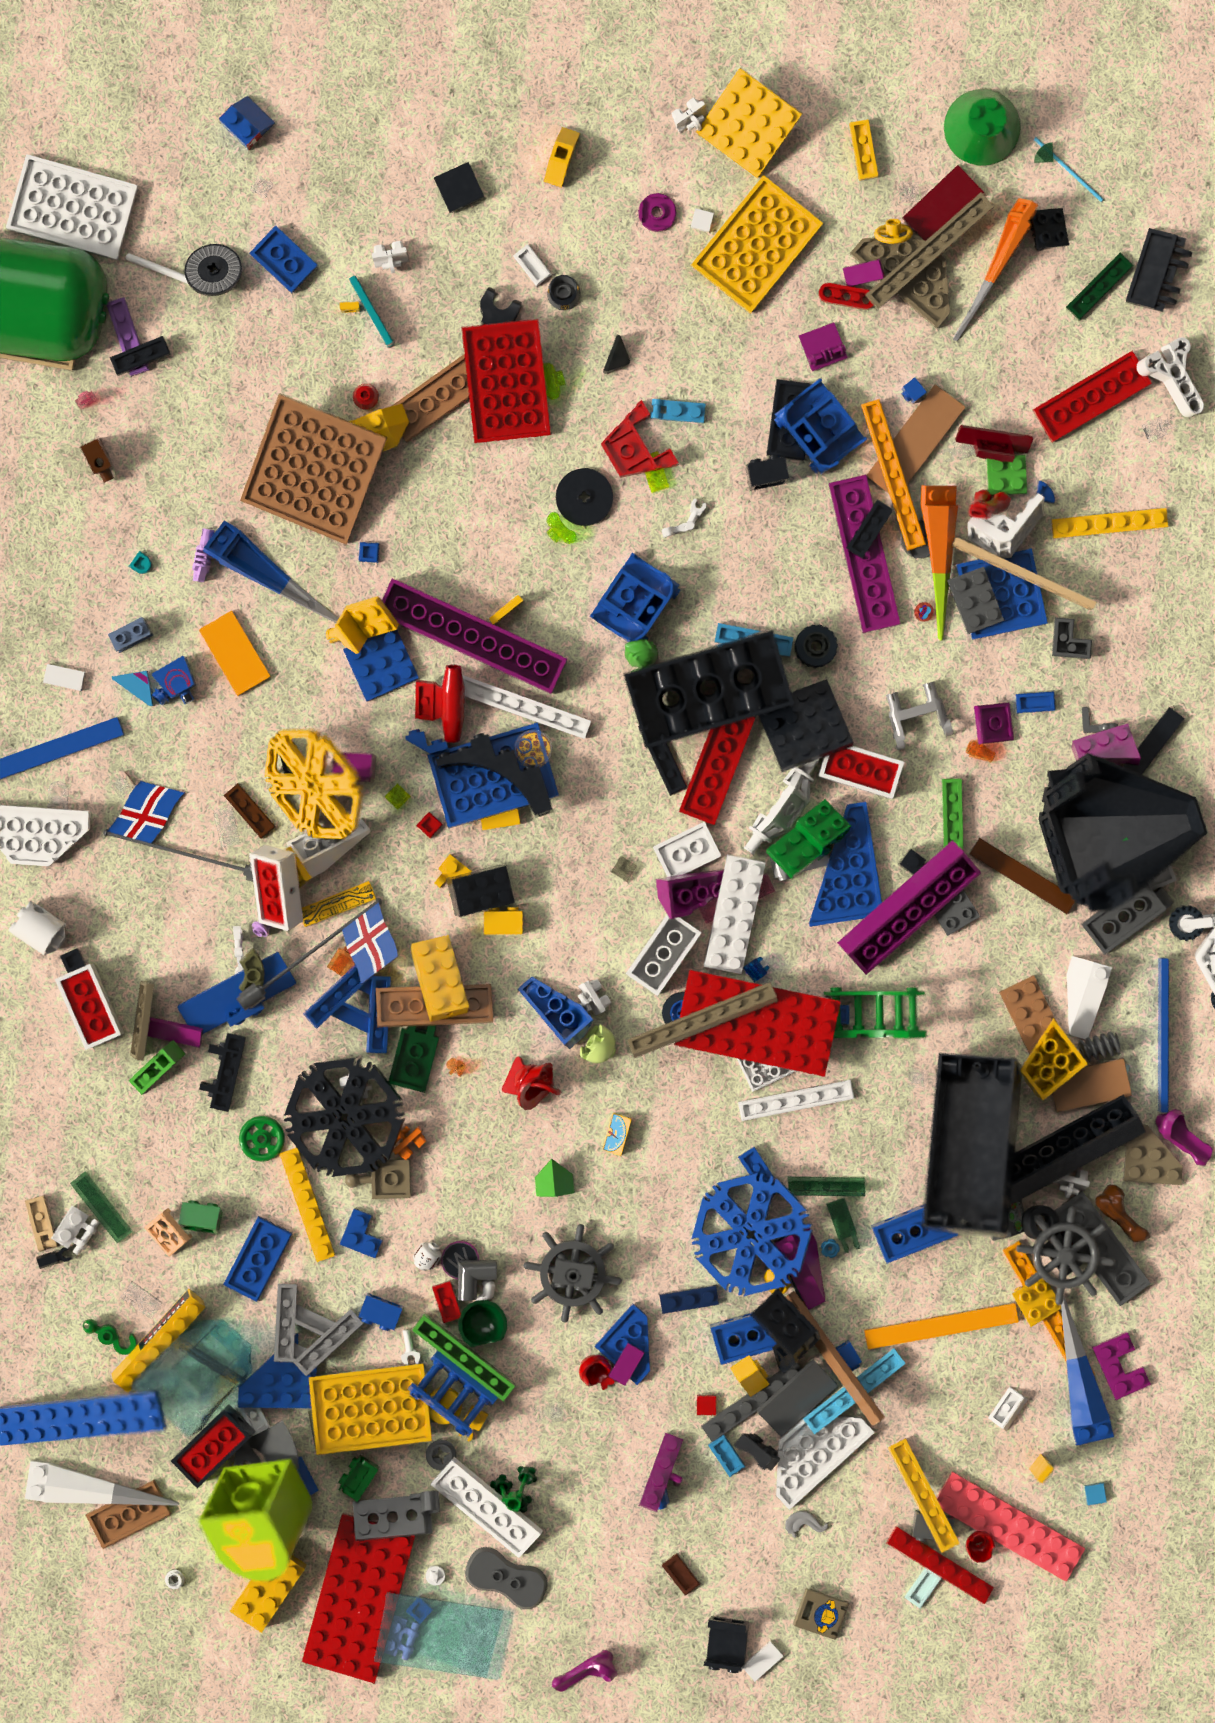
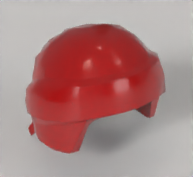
M589 1355L583 1359L579 1368V1376L587 1386H594L600 1383L602 1390L608 1388V1385L615 1383L613 1379L608 1377V1374L611 1372V1365L605 1357Z

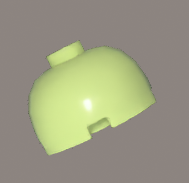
M601 1024L599 1026L595 1025L586 1036V1038H589L586 1046H581L580 1056L591 1063H602L614 1056L616 1041L613 1033Z

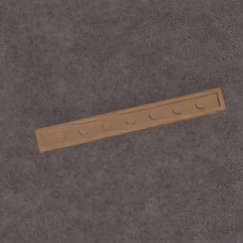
M795 1291L788 1294L786 1298L818 1330L821 1339L815 1344L816 1348L872 1426L885 1418L799 1296Z

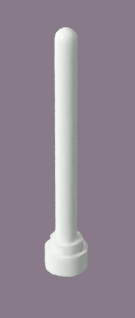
M130 253L126 255L127 261L187 283L185 274Z

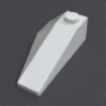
M359 819L357 829L344 839L312 838V836H307V833L286 843L288 847H292L310 876L315 877L327 870L371 831L365 822Z
M1074 956L1071 957L1067 971L1069 1035L1082 1039L1089 1037L1112 967Z

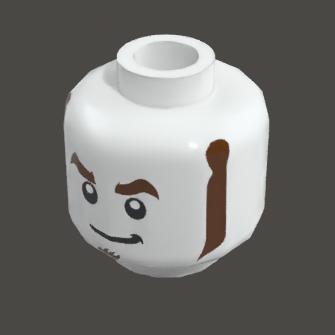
M434 1242L421 1243L413 1255L414 1264L423 1271L434 1269L442 1256L439 1250L440 1247Z

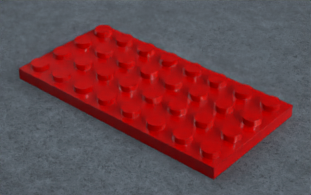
M689 970L680 1018L762 985ZM773 987L778 1001L674 1042V1045L825 1077L841 1001Z
M342 1513L302 1658L303 1663L370 1683H376L415 1536L355 1541L354 1516ZM368 1520V1522H369L370 1524H376V1523H377V1522H373V1521Z

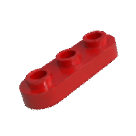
M825 283L818 292L820 300L824 303L861 310H869L874 306L870 301L867 304L862 302V298L866 297L865 295L870 291L867 289ZM826 290L831 291L830 297L825 296L824 292ZM844 294H849V295H850V299H849V300H845V299L843 298V295H844Z

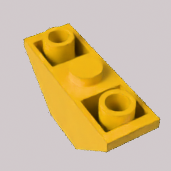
M564 127L561 128L549 158L544 177L545 183L562 188L580 136L579 132Z

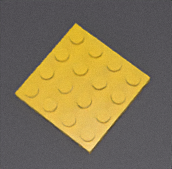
M739 68L702 122V129L700 131L697 130L696 133L758 178L803 113L745 70Z

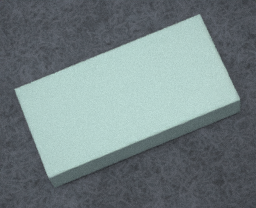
M924 1568L904 1597L921 1609L942 1578Z

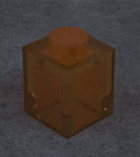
M346 946L344 949L339 947L327 965L329 969L340 976L345 975L354 962Z

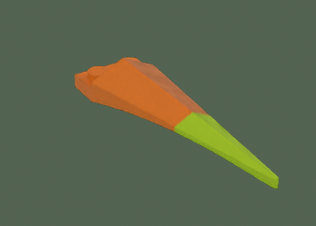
M922 485L921 509L933 573L938 639L942 641L949 590L947 580L950 579L952 544L955 538L958 505H956L957 486Z

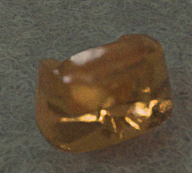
M451 1058L446 1063L447 1068L450 1070V1075L456 1073L461 1077L466 1069V1065L460 1060L456 1061L455 1058Z

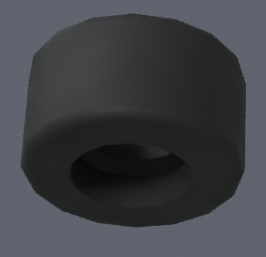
M1036 1205L1031 1206L1024 1212L1021 1224L1024 1233L1028 1237L1036 1240L1042 1230L1037 1229L1036 1221L1034 1220V1216L1037 1214L1044 1217L1048 1226L1059 1223V1217L1051 1207Z

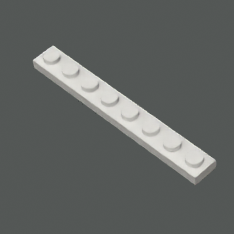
M463 675L465 697L585 739L591 723L590 720Z

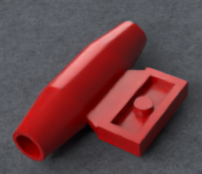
M451 664L445 668L442 686L432 681H416L415 719L434 721L441 718L445 741L450 743L459 742L464 723L465 688L461 666Z

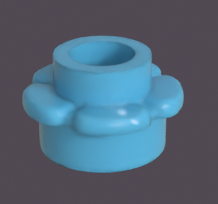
M828 1239V1241H824L821 1244V1252L825 1257L834 1258L840 1250L839 1244L833 1239Z

